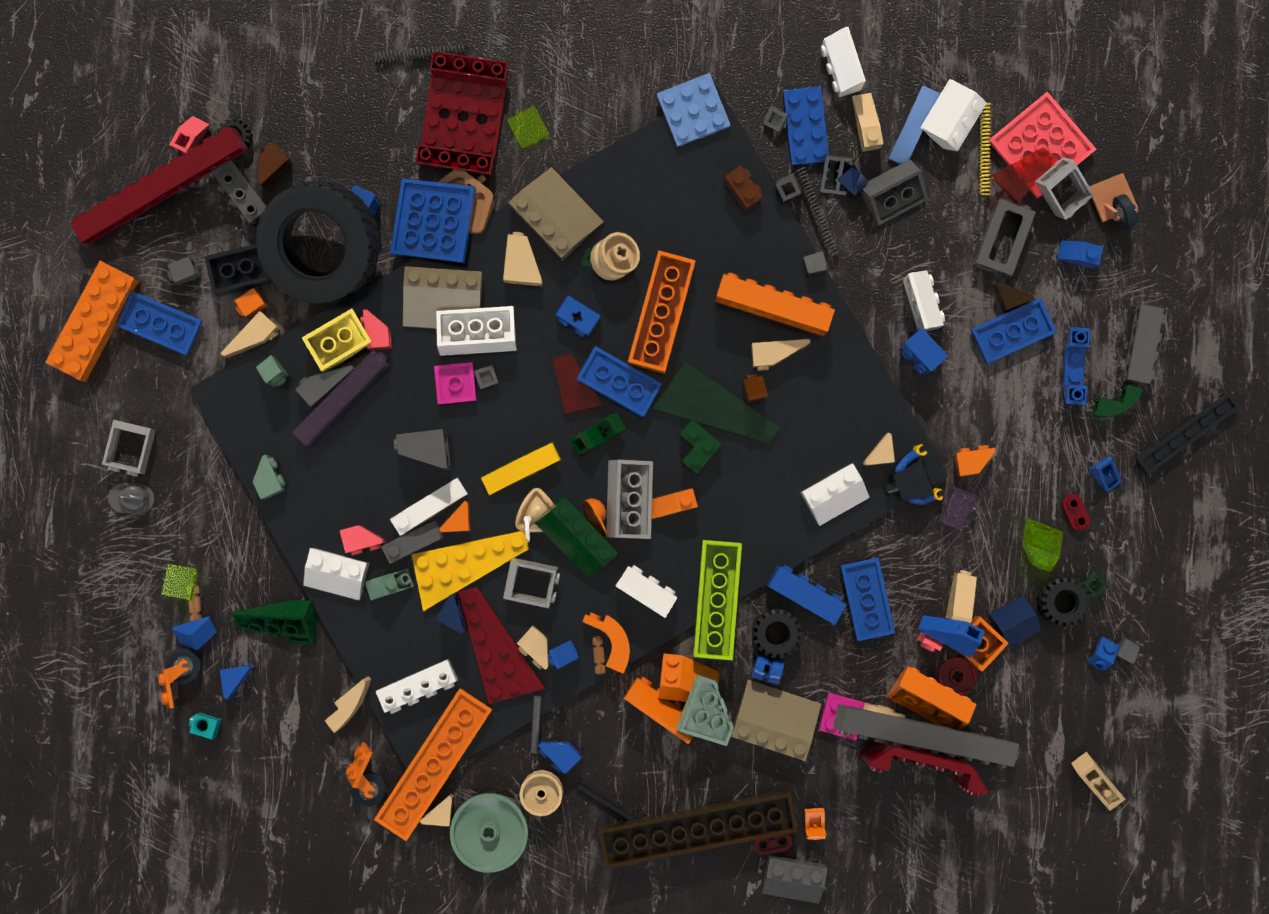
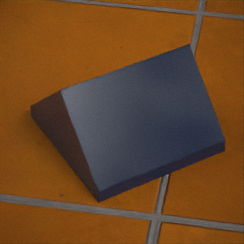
M456 593L449 595L436 620L459 633L467 631L458 594Z
M1023 596L989 614L999 635L1009 643L1006 648L1041 631L1037 614Z

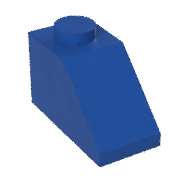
M1061 241L1057 260L1094 269L1100 264L1104 247L1087 242Z

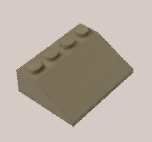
M552 167L523 188L509 201L510 207L562 261L604 223Z
M405 266L403 327L437 329L436 311L481 308L483 273L479 271Z
M748 679L735 717L731 737L806 761L821 703Z

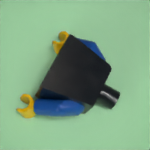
M923 444L916 445L913 451L904 456L895 467L893 475L895 482L885 485L889 496L900 492L903 500L918 505L927 504L934 501V499H943V496H937V492L942 489L933 488L921 457L918 458L927 454V451L922 453L919 451Z

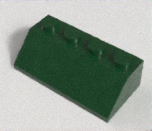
M561 496L534 522L586 578L603 568L618 554L564 496Z

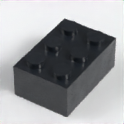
M256 244L204 256L214 295L220 297L273 284L262 267Z

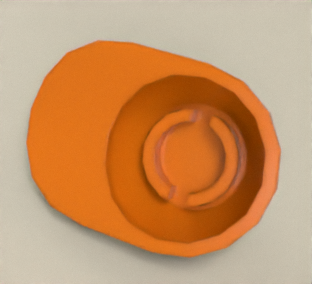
M590 498L584 500L583 508L590 524L602 537H607L608 533L603 524L606 517L605 506L597 499Z

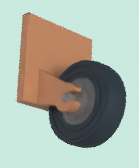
M1123 173L1089 186L1094 194L1092 197L1093 203L1102 222L1114 219L1124 229L1137 225L1136 213H1138V206Z

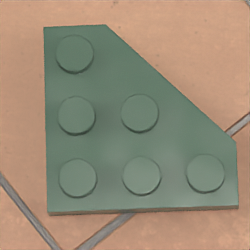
M696 675L676 730L727 746L734 727L729 720L727 708L723 698L720 696L719 687L715 680Z

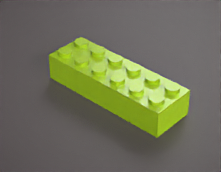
M702 540L693 657L733 660L742 543Z

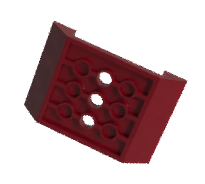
M433 51L430 65L431 81L421 143L417 147L415 164L491 175L496 160L507 90L508 62ZM442 110L450 112V116L447 119L440 117ZM463 112L469 115L468 120L465 122H461L458 119L459 115ZM481 115L488 118L487 122L483 125L477 123V118Z
M886 741V744L878 742L860 753V758L864 761L863 763L875 772L883 773V770L889 771L892 757L902 762H906L908 759L918 766L926 767V764H928L933 769L942 772L948 769L954 774L953 781L958 783V787H961L969 795L981 797V794H988L975 769L958 757L951 758L941 753H938V755L926 752L927 750L925 749L917 751L910 749L909 745L905 744L904 747L892 745L891 741Z

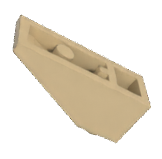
M871 93L852 96L861 151L881 149L883 145L881 127Z
M259 311L221 354L229 358L266 344L278 336L280 328L264 313Z
M810 339L752 343V367L757 368V371L769 370V367L776 365L808 346Z
M1087 752L1071 763L1079 776L1109 811L1125 800Z

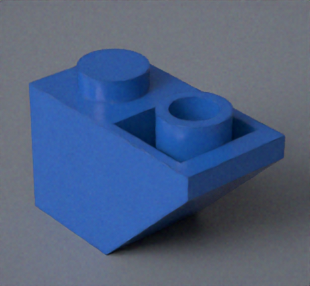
M572 639L550 649V654L547 656L551 666H556L557 669L580 657Z
M541 741L538 745L540 747L538 751L544 758L549 757L554 762L552 766L558 773L561 771L564 774L567 773L582 758V755L570 742Z

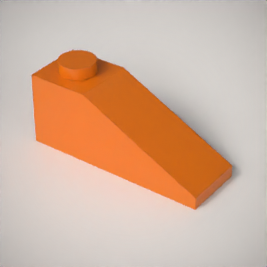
M693 488L652 499L651 520L697 508Z

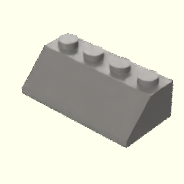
M608 460L606 526L608 536L606 538L651 539L653 461Z

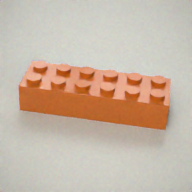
M658 250L628 359L629 365L665 374L696 260Z
M99 261L45 363L78 380L86 382L117 325L131 291H135L140 281Z
M733 273L723 274L715 302L821 336H825L828 332L835 309L831 308V305L820 302L819 305L813 303L811 298L804 296L800 299L794 297V293L784 290L783 293L775 291V287L757 285V281L752 279L744 281L738 279L739 276Z

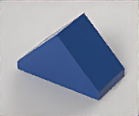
M1111 456L1102 458L1088 469L1107 493L1122 482Z
M210 616L172 628L179 644L196 650L217 633Z
M245 665L220 670L223 697L226 700L232 698L254 666Z

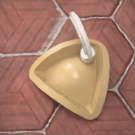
M534 488L526 496L516 517L515 526L518 530L526 532L527 542L530 540V532H543L534 522L553 505L550 498L539 488Z

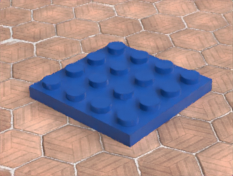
M402 179L390 254L465 263L476 188L474 186Z

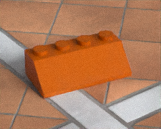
M910 667L901 672L887 695L888 699L935 725L959 730L969 724L977 705L970 698L955 693L952 688L937 683L934 678L926 677L916 668Z
M637 677L624 695V699L689 744L693 736L676 730L684 705L679 701L658 699L659 688L656 690L651 687L652 682L645 677L641 679Z

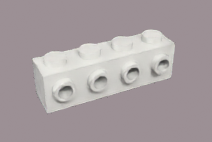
M447 659L377 690L376 694L384 713L390 711L392 714L401 710V705L408 703L411 706L419 702V697L425 695L426 698L436 695V690L442 687L444 690L454 687V682L458 681V678L450 660Z

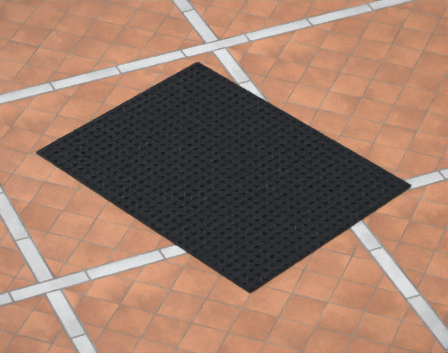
M715 86L731 125L729 128L677 148L666 118L662 115L560 174L561 178L604 221L599 228L563 261L508 204L490 215L483 233H469L465 263L414 258L190 389L357 684L368 676L371 678L365 698L406 769L460 688L492 708V711L457 765L531 722L534 696H541V716L615 673L616 670L606 666L612 651L610 638L602 630L582 622L585 614L590 615L592 612L601 616L600 620L603 622L606 615H608L623 627L630 645L628 664L695 626L702 540L742 543L738 588L739 600L767 584L777 565L783 567L785 564L790 568H794L905 503L907 500L902 499L900 492L889 496L885 485L895 482L893 476L895 467L904 456L913 451L916 445L923 444L919 448L920 453L927 451L926 455L919 456L918 458H922L932 486L948 476L829 273L826 271L807 276L803 257L814 254L816 251L786 201H783L775 182L717 86ZM739 166H742L743 169L746 168L750 172L753 184H758L763 191L761 202L746 212L724 182L725 176ZM513 232L524 233V236H527L543 286L504 283L503 276L508 234L513 235ZM611 233H625L638 246L640 251L638 265L618 280H605L592 267L590 261L591 251L598 242ZM659 250L696 260L665 374L630 365L662 384L645 416L642 418L578 382L576 379L595 346L628 364ZM405 266L482 272L484 279L481 308L514 307L517 351L440 356L437 347V329L403 327ZM733 273L739 276L738 279L744 281L752 279L757 281V285L775 287V291L783 293L785 290L794 293V297L800 299L804 296L811 298L813 303L820 305V302L831 305V308L835 309L828 332L825 336H821L715 302L723 274ZM567 296L572 297L601 316L589 337L586 335L581 337L573 332L575 329L570 325L565 327L557 322L556 313ZM350 309L354 310L361 322L360 317L363 315V310H368L390 329L392 348L368 350L364 347L348 360L333 368L332 370L352 365L357 371L315 408L310 407L295 389L303 378H309L324 372L320 370L302 337ZM578 314V316L573 315L574 322L582 320L581 314ZM810 339L808 346L776 365L769 367V370L757 371V368L752 367V343ZM271 355L278 360L289 374L286 377V382L279 387H273L265 383L256 368ZM473 362V368L476 371L493 365L499 384L481 390L474 373L477 401L438 405L434 366ZM751 374H757L758 377L763 376L768 398L764 401L747 404L742 383L743 379H746V376ZM617 412L626 429L579 457L570 439ZM692 419L722 444L696 475L682 463V460L693 447L679 436ZM445 430L448 437L451 470H445L398 454L394 449L396 434ZM889 432L892 435L895 462L869 466L863 465L864 460L884 435ZM550 443L554 444L561 459L560 461L494 494H488L481 479L482 477ZM270 455L277 462L278 467L276 470L278 475L281 474L285 480V491L262 500L253 484V479L262 456ZM608 460L653 461L652 499L693 488L698 506L690 510L652 519L651 539L603 537L618 554L603 568L588 578L543 532H530L529 550L515 558L558 567L557 573H560L558 585L554 584L553 589L554 592H557L556 598L549 608L503 599L511 560L457 591L456 593L462 608L458 592L478 587L518 648L519 645L517 643L534 625L548 638V654H550V649L572 639L580 656L559 669L556 666L552 667L549 662V666L545 670L543 667L539 669L532 663L534 659L529 654L527 656L524 655L545 689L491 704L488 703L466 619L467 631L459 633L436 620L448 597L423 611L412 554L394 564L389 563L382 548L371 551L370 548L362 549L363 553L352 556L351 552L345 553L340 530L358 525L363 526L385 539L386 543L381 544L383 546L401 537L392 524L391 518L456 478L459 479L468 494L412 531L435 520L440 528L464 501H467L470 506L471 531L442 532L443 539L413 554L521 531L515 526L517 513L526 496L534 488L541 489L553 504L561 496L566 497L588 522L583 502L590 498L599 500L606 509V517L603 522L606 529ZM853 463L864 482L870 498L819 526L800 492ZM310 548H316L370 563L365 582L408 569L414 587L370 600L366 584L364 583L361 598L356 600L303 586L305 565ZM635 565L643 571L642 575L646 578L652 576L660 581L658 584L660 587L665 589L668 586L676 592L674 595L677 599L666 618L616 587L628 566L632 568ZM519 566L514 592L546 598L551 573ZM594 636L603 637L604 674L595 673L596 663H594V645L592 641ZM447 659L450 660L458 678V681L454 682V687L444 690L442 687L436 690V695L426 698L424 695L418 698L419 702L411 706L406 703L401 705L402 709L391 714L390 711L384 713L376 694L377 690Z

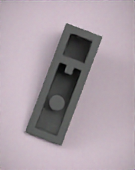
M350 365L310 376L309 378L305 377L297 384L298 387L295 390L310 407L315 408L357 370Z
M435 520L381 546L389 563L394 564L443 539L444 536Z

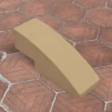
M369 676L361 680L335 702L339 709L325 720L334 733L347 724L361 706L371 682Z

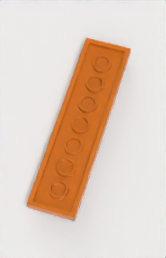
M460 688L374 820L407 841L487 719L492 708Z

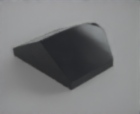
M826 154L821 172L820 192L840 195L847 194L848 191L840 184L839 179L850 167L857 170L851 157Z

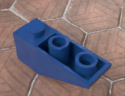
M923 615L918 627V631L969 658L981 644L985 632L966 621Z

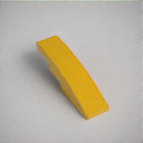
M550 443L487 474L481 479L488 494L491 495L541 471L561 459L554 444Z

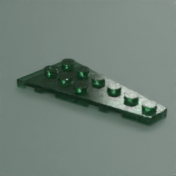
M687 362L683 364L653 407L657 411L688 420L693 419L695 422L765 443H770L780 428Z

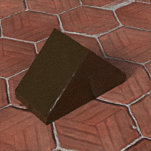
M999 281L993 287L1003 312L1026 304L1033 300L1034 297Z

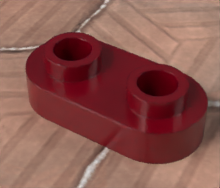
M1075 494L1065 496L1061 505L1071 528L1075 531L1086 530L1090 525V518L1081 498ZM1072 500L1076 503L1075 507L1070 506ZM1079 518H1082L1084 521L1082 525L1078 524Z
M788 833L754 840L753 846L760 855L783 852L791 847L792 838ZM780 837L785 838V842L782 844L778 842ZM761 841L767 843L765 847L759 846Z

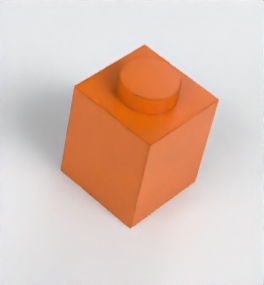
M252 288L235 300L238 305L235 307L241 316L245 315L249 319L268 307L255 288Z

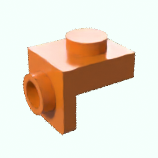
M824 808L804 809L807 840L826 839Z

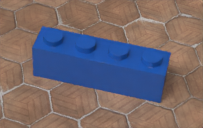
M784 564L783 567L777 565L766 585L835 625L846 607V604L842 602L843 598L835 593L832 596L827 594L825 587L818 583L816 586L810 584L811 579L802 574L799 577L793 574L794 569Z

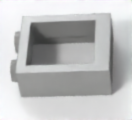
M1065 157L1060 159L1035 181L1055 216L1064 220L1072 217L1081 206L1087 204L1089 199L1094 196L1075 161ZM1069 175L1078 191L1060 206L1051 189Z
M113 420L102 465L108 466L107 470L119 472L120 469L127 470V475L138 477V473L145 474L156 430ZM121 430L146 435L138 468L114 462Z
M512 558L503 599L549 608L556 598L557 592H554L553 589L554 584L558 585L560 573H557L558 567ZM519 566L551 573L546 598L514 592Z

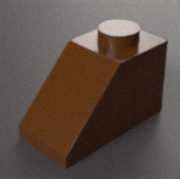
M274 142L264 146L261 150L262 153L259 155L258 182L264 188L292 163Z
M757 374L747 375L746 379H743L742 383L747 404L764 401L768 398L763 376L758 377Z

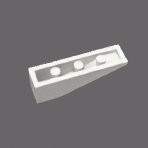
M456 478L390 520L400 536H403L468 493L459 479Z

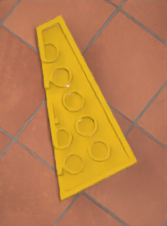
M519 531L412 554L423 611L512 560V558L529 550L526 532Z

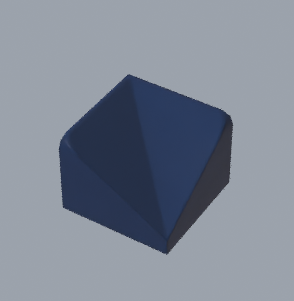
M850 167L839 179L844 189L853 195H856L868 182L863 174L853 167Z

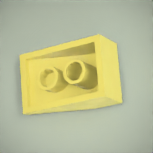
M353 309L346 311L302 337L320 370L324 373L339 366L372 342Z

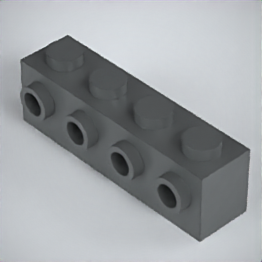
M233 160L208 173L212 179L216 177L219 181L217 186L223 194L227 192L231 197L228 201L235 209L239 208L242 212L239 215L246 224L249 222L255 226L259 223L266 204Z
M1144 304L1136 306L1122 381L1148 385L1154 380L1155 370H1153V366L1158 359L1157 345L1160 344L1162 339L1160 328L1165 321L1164 308Z

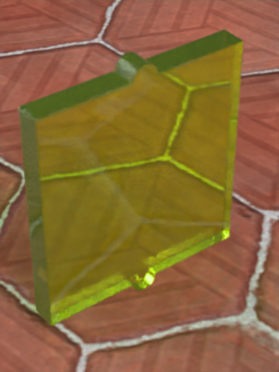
M535 106L519 111L517 115L507 119L522 149L534 143L537 144L539 140L550 135Z
M168 563L166 575L163 578L164 584L161 595L192 601L194 587L197 585L195 582L198 569Z

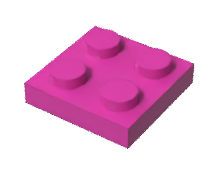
M473 362L434 366L438 405L477 401Z
M828 692L818 730L857 740V734L851 733V736L839 734L840 730L833 728L838 704L863 709L865 702Z

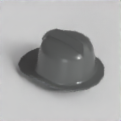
M118 483L110 490L108 501L111 508L117 512L144 514L153 506L154 494L149 487L143 484Z

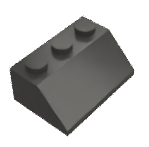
M911 160L868 181L861 189L864 201L878 225L929 199L921 171Z
M768 854L761 893L819 904L825 887L828 868L825 864Z

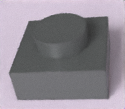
M771 106L763 124L778 132H782L789 114Z
M493 365L474 371L481 390L499 384Z

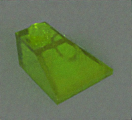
M1030 518L1026 519L1022 546L1033 566L1051 572L1060 558L1063 532Z

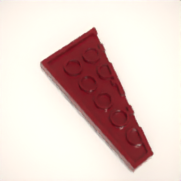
M474 587L458 592L488 703L491 704L545 689L479 588Z

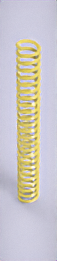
M990 110L982 111L981 114H980V115H981V116H980V119H981V120H980V122H981V124H980V126H981V127H980V130H981V131H980L979 133L981 134V135H980V138H981L980 141H981V142H980L979 144H980L981 146H980L979 148H980L981 150L979 151V152H980L979 155H980L981 157H980L979 159H980L981 161H980L979 163H980L981 165L979 166V167H980L979 171H981V172H980L979 174H980L981 176H980L979 178H980L981 180H979V182H980V184H979L980 188H979V189H980L981 191H980L979 193H980L981 195H990V193H981V192H984V191L989 192L990 189H985V190H984V189H981V188H990V187H991V186H989V185H987V186H983V185H982V184H990V182H982L983 180H990V178H981V177H984V176H986V177H989V176H990V174H981V173H990V172H991V171H989V170H986V171H983V170H982V169H990V167H982L983 165H990V163H981V162H984V161H985V162H989V161H990V159H981V158H990V157H991L990 155H986V156H983V155H982V154H990L991 152H982L983 150H990V148H981V147H984V146H985V147L991 146L990 144H981V143H989V142H990L989 140H986V141H983V140H982V139H990L991 137H982L983 135H990V133H981V132H984V131H985V132L991 131L990 129H981V128H990V127H991L990 125H986V126H983V125H982V124H990V123H991V122H982L983 120H991V118H982V117H990V116H991L990 114H982V113H990V112H991Z

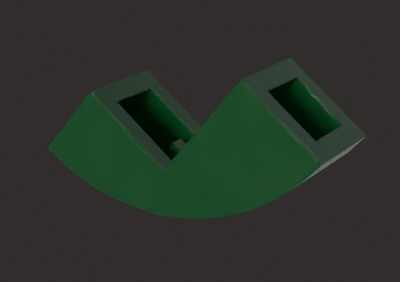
M1131 385L1123 386L1119 402L1104 397L1096 398L1091 417L1107 418L1127 411L1137 402L1143 389Z
M616 412L604 418L596 425L580 432L570 439V442L580 457L613 438L626 428Z

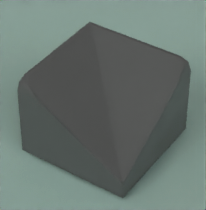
M823 251L803 257L807 276L827 271Z
M1122 637L1116 656L1130 664H1134L1140 647L1127 638Z

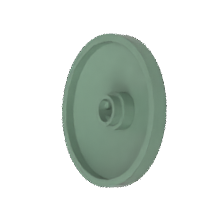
M496 793L479 794L465 801L456 811L450 826V840L455 854L466 866L479 872H498L514 864L523 853L528 839V824L521 808L510 798Z

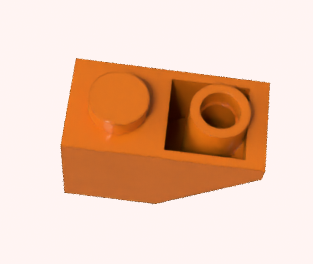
M989 445L978 446L975 451H970V448L958 449L959 453L953 454L956 476L979 474L995 453V448L989 449Z

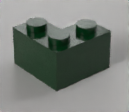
M693 419L679 435L693 447L682 460V463L695 475L722 445Z

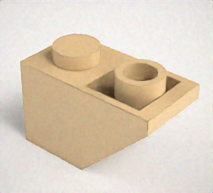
M533 625L517 643L519 645L518 650L525 656L529 654L534 659L532 663L539 669L543 667L546 670L549 666L547 657L549 655L548 638Z

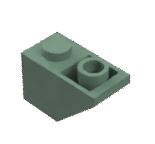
M272 355L256 367L265 383L273 387L281 386L286 382V377L289 376L278 360Z
M270 455L262 456L253 479V484L262 500L285 491V480L281 474L278 475L276 470L278 467L277 462Z
M408 569L365 582L370 600L414 587Z

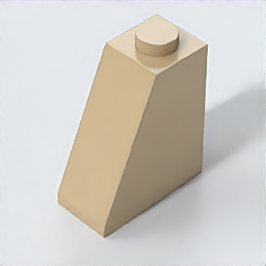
M513 232V235L508 234L503 276L504 283L543 286L527 236H524V233Z
M960 570V573H954L945 618L972 622L977 577L971 576L972 572Z

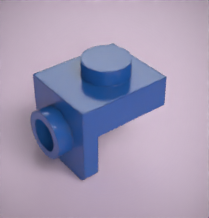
M1102 636L1097 643L1094 655L1089 658L1088 663L1099 670L1106 671L1113 665L1119 645Z

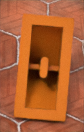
M464 501L439 530L441 532L471 531L469 503Z

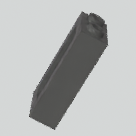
M1003 198L999 199L995 204L973 266L1009 279L1014 273L1036 212L1032 211V208L1027 205L1019 206L1013 204V200ZM1006 211L1021 215L1022 222L1006 264H1001L991 260L989 255Z

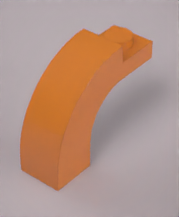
M592 612L590 615L585 614L582 622L602 630L610 638L612 651L606 666L624 674L629 660L630 645L623 627L608 615H606L603 622L600 620L601 616Z

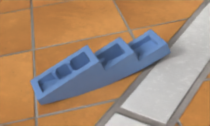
M922 86L888 158L889 160L902 164L910 159L923 131L920 127L940 93Z

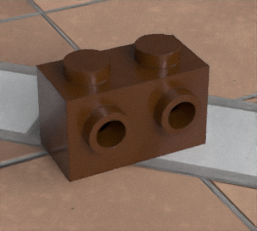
M739 166L725 176L724 182L746 212L761 202L763 191L758 184H753L750 172L746 168L743 169L742 166Z

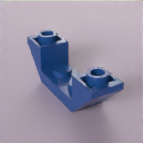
M1070 327L1064 348L1062 383L1066 404L1086 405L1087 386H1084L1083 383L1085 349L1089 348L1090 328Z

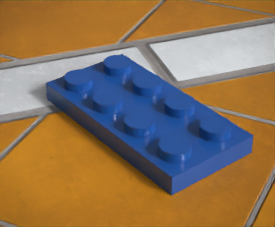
M821 86L783 90L785 113L789 114L786 125L791 167L824 163L826 154L829 155Z
M131 291L116 326L188 356L203 321Z
M1041 298L971 329V333L986 364L1057 333Z
M596 346L576 379L578 382L642 418L645 416L662 385L660 382Z
M879 558L841 565L840 568L856 641L894 634L895 630Z

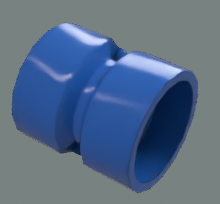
M757 654L751 677L761 681L765 678L768 683L778 685L783 672L784 660L776 658L769 660L768 656ZM765 664L769 665L767 673L763 672Z

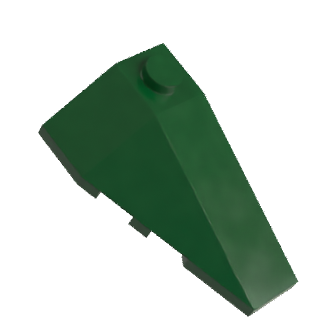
M290 600L234 611L232 613L237 628L259 634L262 631L267 632L277 639L279 636L286 637L292 643L314 644L316 613L311 601Z

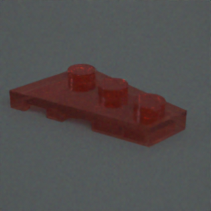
M1043 147L999 172L990 175V178L1018 203L1036 184L1035 181L1048 171L1057 159Z
M572 354L553 358L565 414L603 406L593 389L576 380L581 369Z

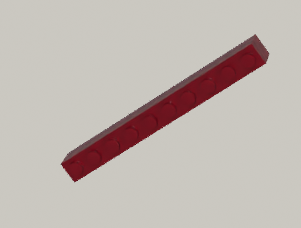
M232 127L222 128L216 136L204 139L201 145L189 148L184 155L172 158L169 164L157 167L154 173L140 177L138 179L139 182L134 185L125 186L119 194L110 195L104 203L96 204L87 213L77 215L70 224L80 243L89 245L248 149L238 130Z

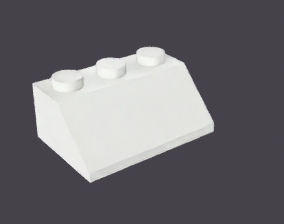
M844 27L824 38L821 46L822 55L828 61L826 64L829 75L832 74L834 79L832 82L834 92H838L839 97L861 91L866 81L849 27Z
M949 79L920 128L943 149L958 151L987 103L975 91Z
M927 270L907 274L902 280L917 330L923 328L927 332L941 328L944 325L945 317L943 311H939L938 304L940 302L938 294L934 293L932 288L934 285L932 275H928Z
M853 463L800 492L819 526L870 498L864 482Z
M310 548L305 565L303 586L360 600L370 563Z
M635 565L632 568L628 566L616 587L666 618L677 599L674 595L676 592L668 586L665 589L658 585L660 581L652 576L646 578L642 575L643 571Z

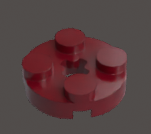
M951 657L939 665L937 680L939 684L952 688L955 693L962 696L969 693L974 684H976L977 672L968 660L961 657ZM955 671L962 674L958 682L952 679Z

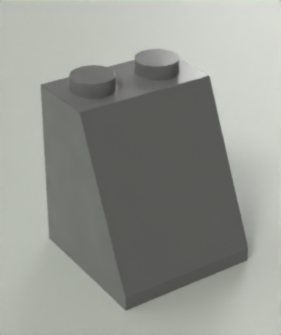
M445 430L396 434L394 449L398 454L445 470H451L448 437Z

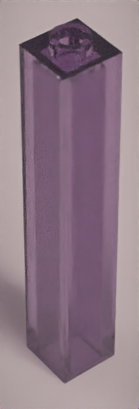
M372 350L292 433L305 446L310 447L389 366L386 362L388 358L381 351L377 353Z

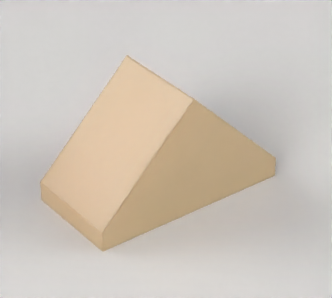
M889 432L884 435L864 460L863 465L869 466L895 462L892 435Z
M451 793L420 820L421 824L450 826L452 822L453 794Z

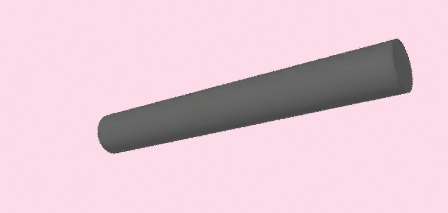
M534 696L531 734V753L533 754L538 753L541 696Z

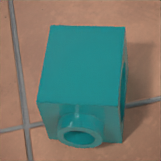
M199 712L190 719L189 727L191 729L189 733L212 740L217 736L222 719ZM202 720L207 722V730H203L200 727Z

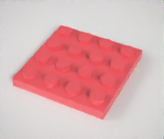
M1048 92L989 139L992 147L1036 198H1039L1042 193L1035 181L1060 159L1065 157L1074 160L1076 165H1078L1096 150L1093 144Z

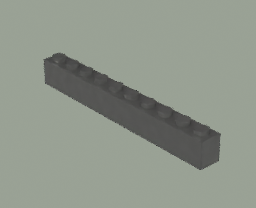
M838 704L833 728L840 730L839 734L851 736V733L857 734V738L868 740L869 737L875 738L874 741L886 744V741H891L892 745L904 747V744L910 745V749L921 751V748L927 749L926 752L937 755L940 751L944 752V756L955 758L956 755H959L961 759L972 762L973 759H978V763L989 765L992 762L995 763L994 766L1006 769V766H1015L1019 744L1010 740Z

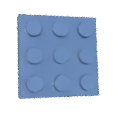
M710 73L657 93V98L677 148L731 126Z

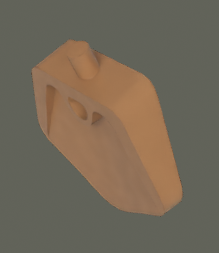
M454 170L439 180L438 183L474 186L476 188L469 233L481 234L485 231L494 207L493 194L482 185L486 180L482 174L475 179L465 171Z

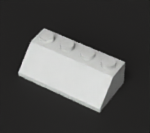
M513 306L436 311L437 347L440 356L517 351Z

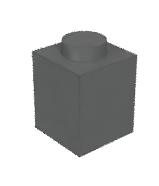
M795 173L776 182L783 201L795 197L802 192Z
M189 256L168 264V276L172 282L174 281L178 285L200 277L194 259Z

